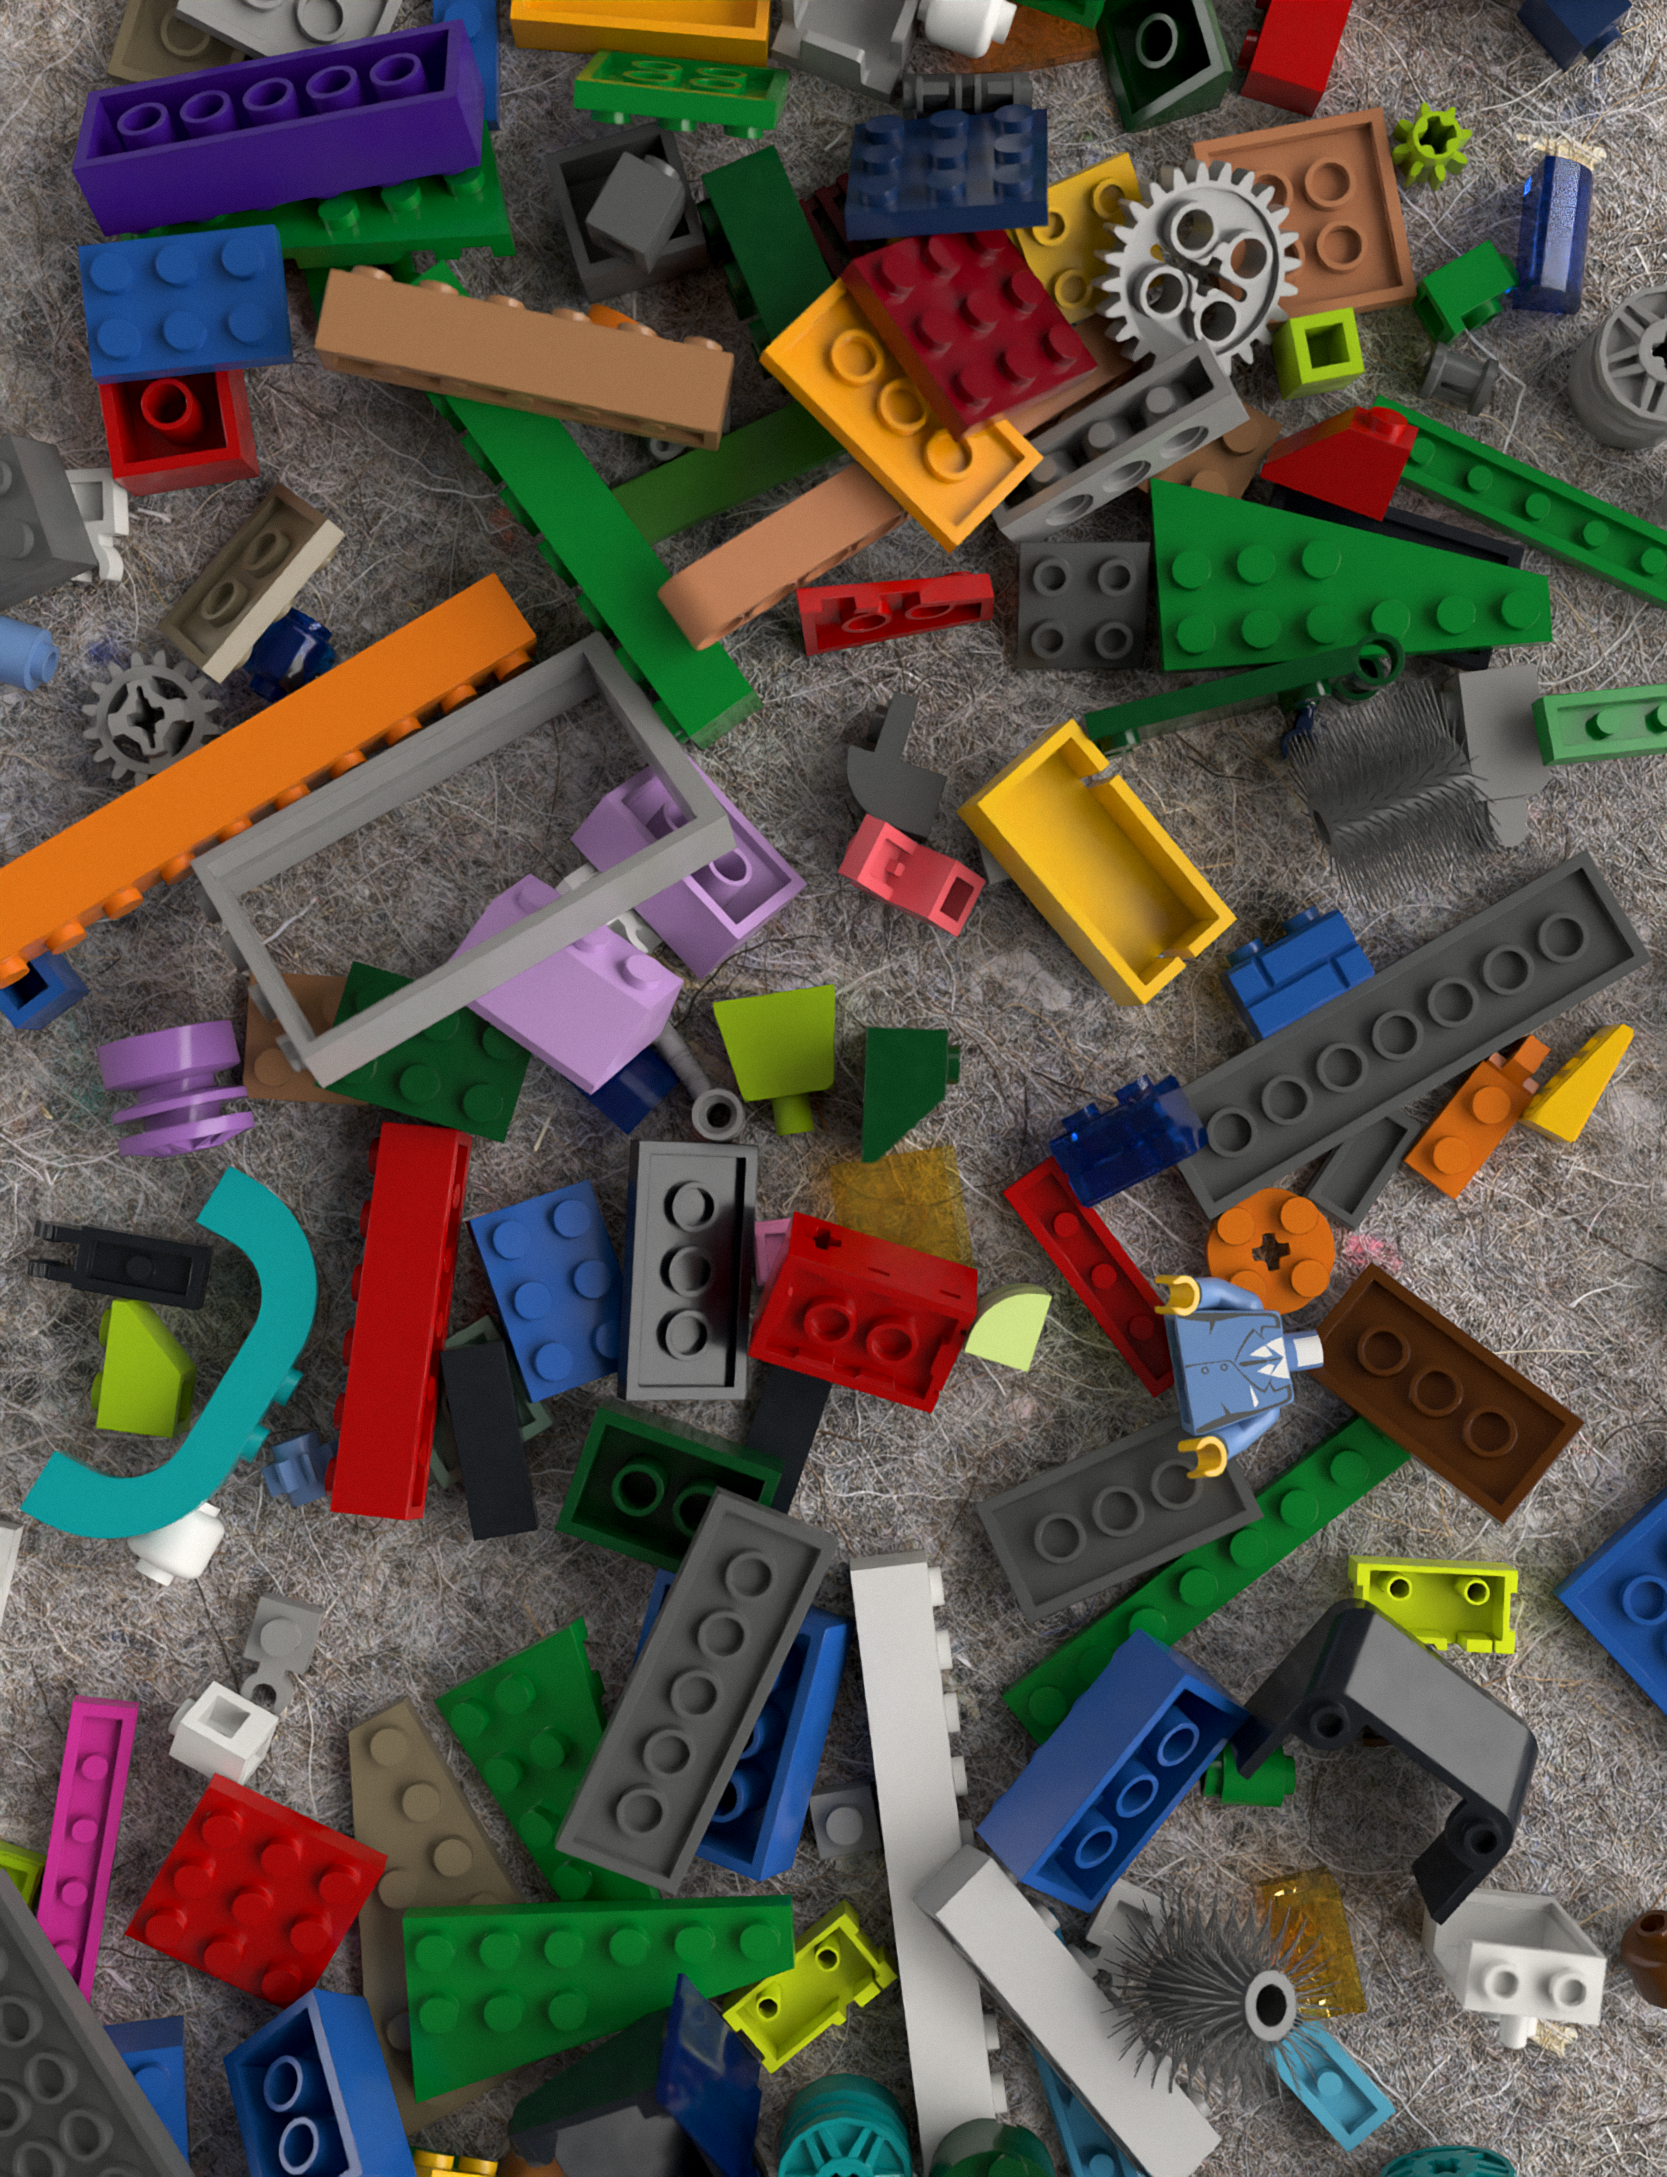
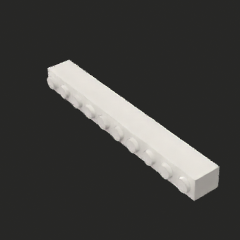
M925 1550L852 1558L850 1559V1576L925 2177H928L934 2153L939 2143L948 2133L968 2121L979 2118L996 2119V2113L1008 2111L1003 2072L990 2073L987 2050L1000 2049L995 2008L982 2010L979 1988L983 1986L982 1983L911 1899L966 1843L975 1847L971 1819L959 1820L956 1802L957 1796L968 1795L964 1756L951 1757L948 1733L961 1732L956 1693L943 1694L940 1670L953 1668L948 1630L935 1631L933 1606L945 1605L940 1566L928 1568Z

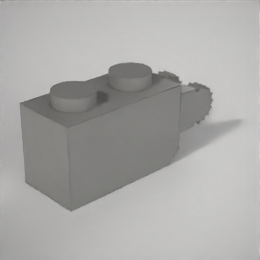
M1536 663L1458 673L1443 683L1444 692L1439 693L1437 698V706L1444 731H1446L1441 694L1443 695L1450 737L1453 738V711H1455V741L1461 747L1467 732L1462 751L1467 761L1479 756L1468 762L1472 774L1489 780L1485 781L1474 777L1475 786L1495 802L1496 805L1476 790L1475 794L1500 823V826L1476 797L1474 799L1502 841H1499L1487 821L1483 820L1499 854L1503 853V851L1512 850L1513 847L1518 848L1520 844L1526 842L1525 837L1529 836L1527 834L1529 827L1526 826L1528 821L1526 799L1539 794L1551 779L1549 766L1543 767L1531 706L1533 702L1540 698ZM1475 805V807H1476L1478 813L1483 817V815L1481 814V812L1479 811V809H1478L1477 806ZM1474 811L1482 831L1489 839L1487 840V843L1490 847L1491 852H1497L1480 819ZM1475 824L1477 831L1480 833L1479 838L1485 849L1489 850L1480 829Z

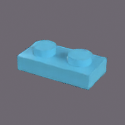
M1303 2008L1300 2011L1301 2013L1314 2016L1308 2008ZM1296 2015L1303 2020L1326 2029L1317 2018ZM1295 2019L1294 2021L1320 2032L1317 2033L1293 2023L1301 2031L1326 2046L1325 2048L1302 2034L1331 2060V2062L1328 2061L1290 2028L1289 2032L1307 2043L1305 2044L1287 2033L1295 2043L1312 2057L1310 2058L1296 2046L1315 2069L1314 2071L1305 2061L1318 2081L1317 2083L1292 2045L1287 2040L1281 2038L1282 2044L1293 2053L1292 2055L1284 2048L1286 2055L1296 2065L1295 2068L1289 2061V2064L1299 2078L1298 2080L1295 2076L1301 2089L1299 2090L1302 2098L1301 2101L1340 2145L1350 2153L1396 2110L1391 2100L1331 2033ZM1274 2044L1276 2061L1278 2063L1277 2070L1280 2078L1300 2099L1290 2070Z

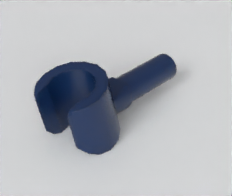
M1315 707L1298 712V715L1295 716L1293 730L1287 731L1282 736L1279 742V753L1283 760L1286 759L1288 747L1285 744V741L1287 744L1290 741L1288 735L1292 738L1294 735H1299L1298 732H1300L1301 736L1306 738L1303 729H1305L1310 743L1317 752L1310 733L1314 723ZM1312 732L1318 745L1320 746L1317 736ZM1310 748V751H1309V752H1310V754H1311V756H1312V758H1313V753H1312V750H1311V748Z

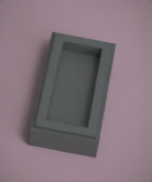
M1398 1109L1330 1149L1299 1196L1310 1200L1319 1211L1351 1232H1355L1425 1126Z

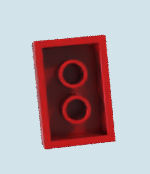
M243 369L103 385L98 383L113 479L133 496L139 497L260 477Z

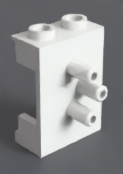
M1476 1887L1442 1925L1431 1918L1425 1904L1420 1944L1463 2009L1480 2011L1483 2017L1488 2020L1501 2021L1499 2041L1502 2045L1512 2049H1521L1526 2046L1527 2038L1536 2034L1537 2019L1599 2026L1607 1958L1554 1897Z

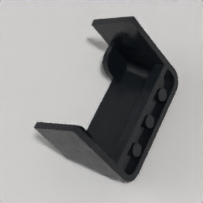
M1347 1598L1334 1603L1243 1705L1251 1714L1229 1742L1237 1772L1247 1780L1253 1776L1290 1733L1312 1748L1331 1751L1346 1746L1367 1725L1463 1798L1449 1814L1442 1833L1411 1866L1429 1914L1438 1924L1442 1925L1511 1849L1538 1758V1744L1530 1727L1518 1714L1371 1602L1360 1598Z

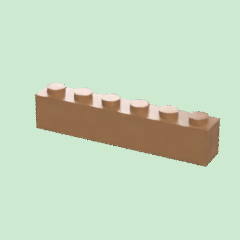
M355 266L352 268V272L331 268L314 346L325 370L718 452L734 375L733 353L723 352V347L720 344L706 338L686 337L683 343L657 338V333L654 330L640 324L620 323L617 329L591 324L589 317L574 310L558 308L553 309L551 315L525 310L523 303L503 295L490 294L485 296L484 301L459 296V292L455 288L437 281L422 280L419 282L418 287L393 282L392 277L387 273L366 266Z

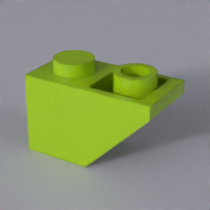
M123 1297L113 1300L112 1309L108 1308L105 1310L99 1329V1343L101 1346L106 1347L103 1372L97 1373L91 1390V1407L93 1410H98L96 1428L174 1438L189 1430L197 1366L148 1302Z

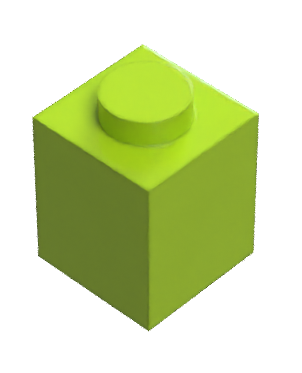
M1353 307L1291 318L1272 336L1274 342L1271 345L1282 401L1343 390L1365 372Z

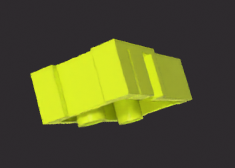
M1349 1555L1348 1578L1354 1582L1353 1598H1360L1371 1602L1423 1643L1431 1644L1437 1651H1447V1643H1456L1466 1652L1492 1653L1493 1651L1498 1654H1514L1515 1631L1509 1627L1511 1593H1517L1518 1570L1508 1563ZM1398 1579L1396 1586L1390 1588L1391 1584ZM1474 1584L1472 1589L1468 1591L1470 1585Z
M846 1899L795 1940L796 1958L793 1969L735 1989L724 1999L722 2016L735 2032L742 2029L762 2053L761 2063L770 2074L775 2072L831 2024L837 2026L843 2024L847 2020V2005L853 2000L862 2008L881 1992V1987L884 1990L898 1978L896 1959L884 1945L879 1949L859 1926V1915Z

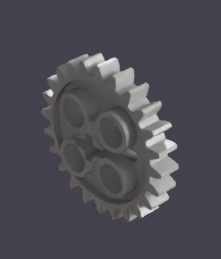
M1187 159L1184 175L1178 167L1164 165L1161 168L1162 187L1152 180L1141 178L1138 181L1142 197L1140 203L1124 198L1119 199L1118 205L1126 217L1122 226L1114 223H1104L1102 228L1115 242L1112 249L1094 251V257L1108 263L1109 267L1108 273L1091 279V285L1109 291L1110 297L1100 302L1095 307V311L1097 314L1105 317H1116L1106 330L1105 335L1116 342L1126 340L1120 355L1133 362L1142 358L1141 370L1147 372L1205 337L1223 364L1228 376H1231V356L1251 364L1254 362L1250 343L1254 339L1268 345L1274 342L1271 333L1266 328L1268 321L1273 319L1287 322L1289 316L1277 304L1280 296L1297 295L1298 288L1284 282L1285 272L1300 267L1302 260L1286 256L1284 248L1294 243L1299 238L1298 232L1278 228L1290 210L1287 206L1275 203L1268 205L1275 188L1263 183H1257L1253 186L1255 172L1237 168L1232 173L1231 163L1213 160L1207 169L1205 161ZM1191 211L1194 224L1192 232L1185 241L1180 243L1177 238L1178 223L1185 213ZM1244 240L1246 244L1244 261L1233 271L1231 267L1232 251L1240 241ZM1157 244L1176 257L1194 262L1199 269L1241 288L1242 297L1236 301L1216 288L1199 283L1195 277L1153 258L1150 254V248ZM1161 274L1164 286L1162 294L1155 303L1149 306L1146 299L1148 285L1153 278ZM1214 302L1216 306L1214 322L1209 329L1202 332L1200 329L1202 312L1208 305Z

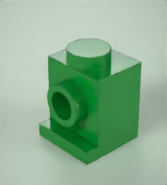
M1489 239L1424 277L1416 287L1417 297L1411 305L1433 343L1436 344L1437 341L1447 343L1448 349L1466 328L1469 333L1473 332L1503 312L1499 303L1508 293L1519 287V276L1512 261L1505 254H1498Z

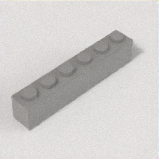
M966 1843L911 1899L1142 2177H1189L1222 2140L1205 2119L1211 2112L1209 2105L1193 2088L1188 2098L1186 2094L1188 2084L1186 2082H1182L1178 2086L1173 2079L1172 2093H1169L1170 2085L1168 2084L1171 2079H1169L1170 2075L1168 2072L1172 2068V2060L1167 2054L1158 2068L1154 2086L1151 2089L1152 2073L1156 2066L1154 2068L1153 2066L1157 2063L1158 2058L1156 2059V2057L1160 2054L1161 2050L1159 2049L1160 2046L1156 2043L1151 2046L1135 2078H1133L1136 2073L1134 2070L1139 2062L1135 2063L1147 2049L1139 2056L1138 2054L1150 2041L1143 2046L1142 2044L1150 2038L1148 2036H1145L1143 2040L1138 2038L1120 2061H1118L1127 2048L1122 2052L1121 2050L1137 2036L1136 2034L1124 2042L1135 2034L1134 2030L1129 2031L1132 2029L1130 2026L1135 2021L1107 2039V2037L1132 2019L1114 2028L1112 2026L1134 2016L1133 2012L1118 2016L1131 2011L1128 2006L1101 2013L1125 2005L1122 2000L1108 2001L1119 1999V1997L1110 1990L1105 1994L1102 1993L1092 1980L1099 1973L1094 1964L1075 1945L1070 1944L1066 1948L1054 1934L1060 1927L1057 1919L1035 1897H1032L1029 1901L1026 1900L1015 1886L1019 1880L997 1854L992 1851L987 1855Z

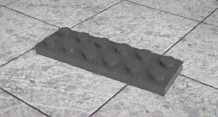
M719 1486L716 1487L555 1837L556 1850L668 1893L677 1894L839 1545L835 1534Z

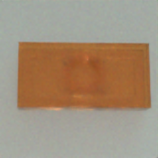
M1007 1L1017 5V9L1004 45L992 41L987 52L982 57H969L971 73L1027 72L1098 58L1100 48L1096 27L1093 30L1028 6Z

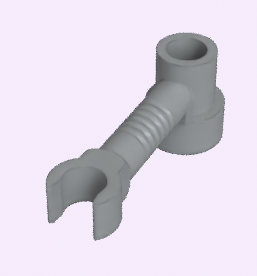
M670 1012L661 1035L653 1041V1044L665 1060L669 1062V1066L673 1067L672 1070L676 1072L677 1077H680L679 1080L687 1087V1091L694 1099L692 1121L696 1130L712 1141L723 1142L730 1140L740 1133L745 1124V1108L737 1096L725 1089H717L708 1075H705V1071L701 1069V1065H698V1061L694 1059V1055H691V1051L687 1049L686 1044L671 1024ZM722 1106L729 1107L732 1114L730 1122L725 1127L715 1128L712 1123L714 1111Z

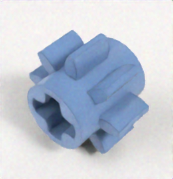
M314 1429L270 1446L275 1461L261 1468L271 1497L282 1493L288 1494L291 1506L296 1507L326 1496L325 1475L330 1459L337 1457L339 1445L337 1439L323 1444L320 1441L317 1430Z

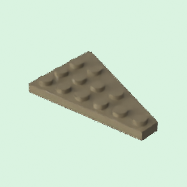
M408 1695L357 1723L348 1732L354 1840L388 1856L383 1874L359 1912L363 1995L367 1998L406 2138L547 2058H542L415 2104L402 1922L407 1907L518 1904L527 1902Z

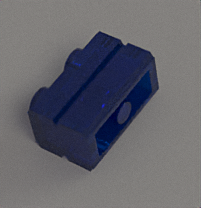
M1145 1073L1113 1091L1118 1101L1115 1104L1099 1111L1093 1101L1060 1120L1066 1130L1049 1142V1148L1063 1173L1069 1176L1068 1182L1083 1207L1088 1209L1193 1156L1209 1142V1135L1195 1111L1190 1109L1189 1100L1175 1076L1169 1074L1152 1083L1148 1074Z

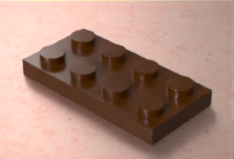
M1370 1262L1316 1329L1322 1345L1323 1366L1301 1371L1500 1527L1506 1524L1585 1424L1582 1419L1372 1262Z

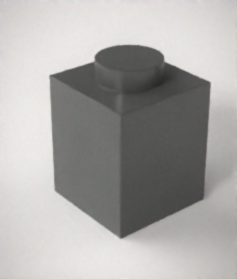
M624 151L585 220L592 244L650 275L687 208L684 186L679 181L680 175L676 170L654 156L646 155L642 161Z

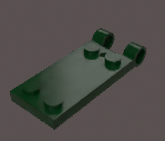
M1375 632L1364 636L1351 646L1083 714L1078 725L1107 761L1134 753L1133 747L1140 745L1142 740L1280 705L1282 715H1288L1320 705L1319 700L1331 695L1338 702L1345 705L1361 704L1374 696L1379 689L1386 687L1398 678L1405 665V653L1402 645L1396 638L1386 633ZM1377 645L1386 650L1391 659V670L1386 678H1384L1383 667L1378 658L1359 660V653L1362 647ZM1359 663L1368 669L1370 677L1362 671ZM1349 677L1357 687L1368 691L1363 694L1350 693L1342 686L1340 680Z

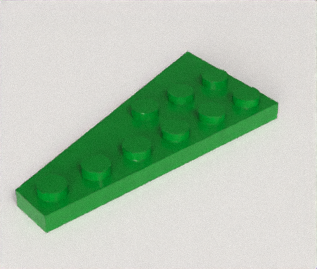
M792 1894L407 1907L402 1922L415 2104L621 2031L650 2012L672 2006L673 2010L676 2011L793 1969L795 1967L796 1952Z

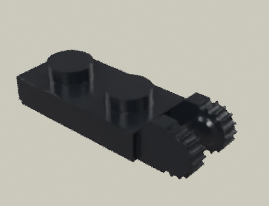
M36 1221L34 1235L50 1242H68L79 1245L75 1265L61 1263L59 1260L50 1258L30 1259L27 1271L29 1276L71 1283V1289L191 1310L203 1308L214 1246L92 1224L78 1226L55 1221Z

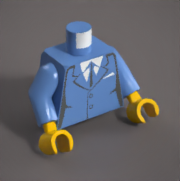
M1160 1274L1156 1276L1155 1283L1168 1285L1170 1299L1165 1306H1155V1312L1164 1316L1182 1430L1194 1436L1205 1434L1201 1438L1180 1441L1178 1443V1450L1180 1453L1196 1451L1198 1465L1193 1472L1187 1473L1189 1479L1218 1476L1224 1471L1227 1460L1246 1450L1278 1421L1280 1407L1294 1401L1290 1372L1323 1366L1321 1341L1315 1329L1283 1334L1281 1317L1278 1311L1263 1308L1262 1302L1256 1293L1219 1277L1191 1278L1183 1275Z

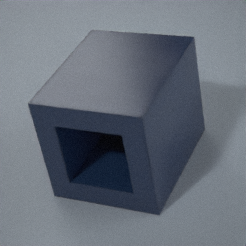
M1525 0L1516 16L1565 73L1584 56L1591 64L1594 63L1622 37V33L1617 29V26L1633 4L1629 0Z

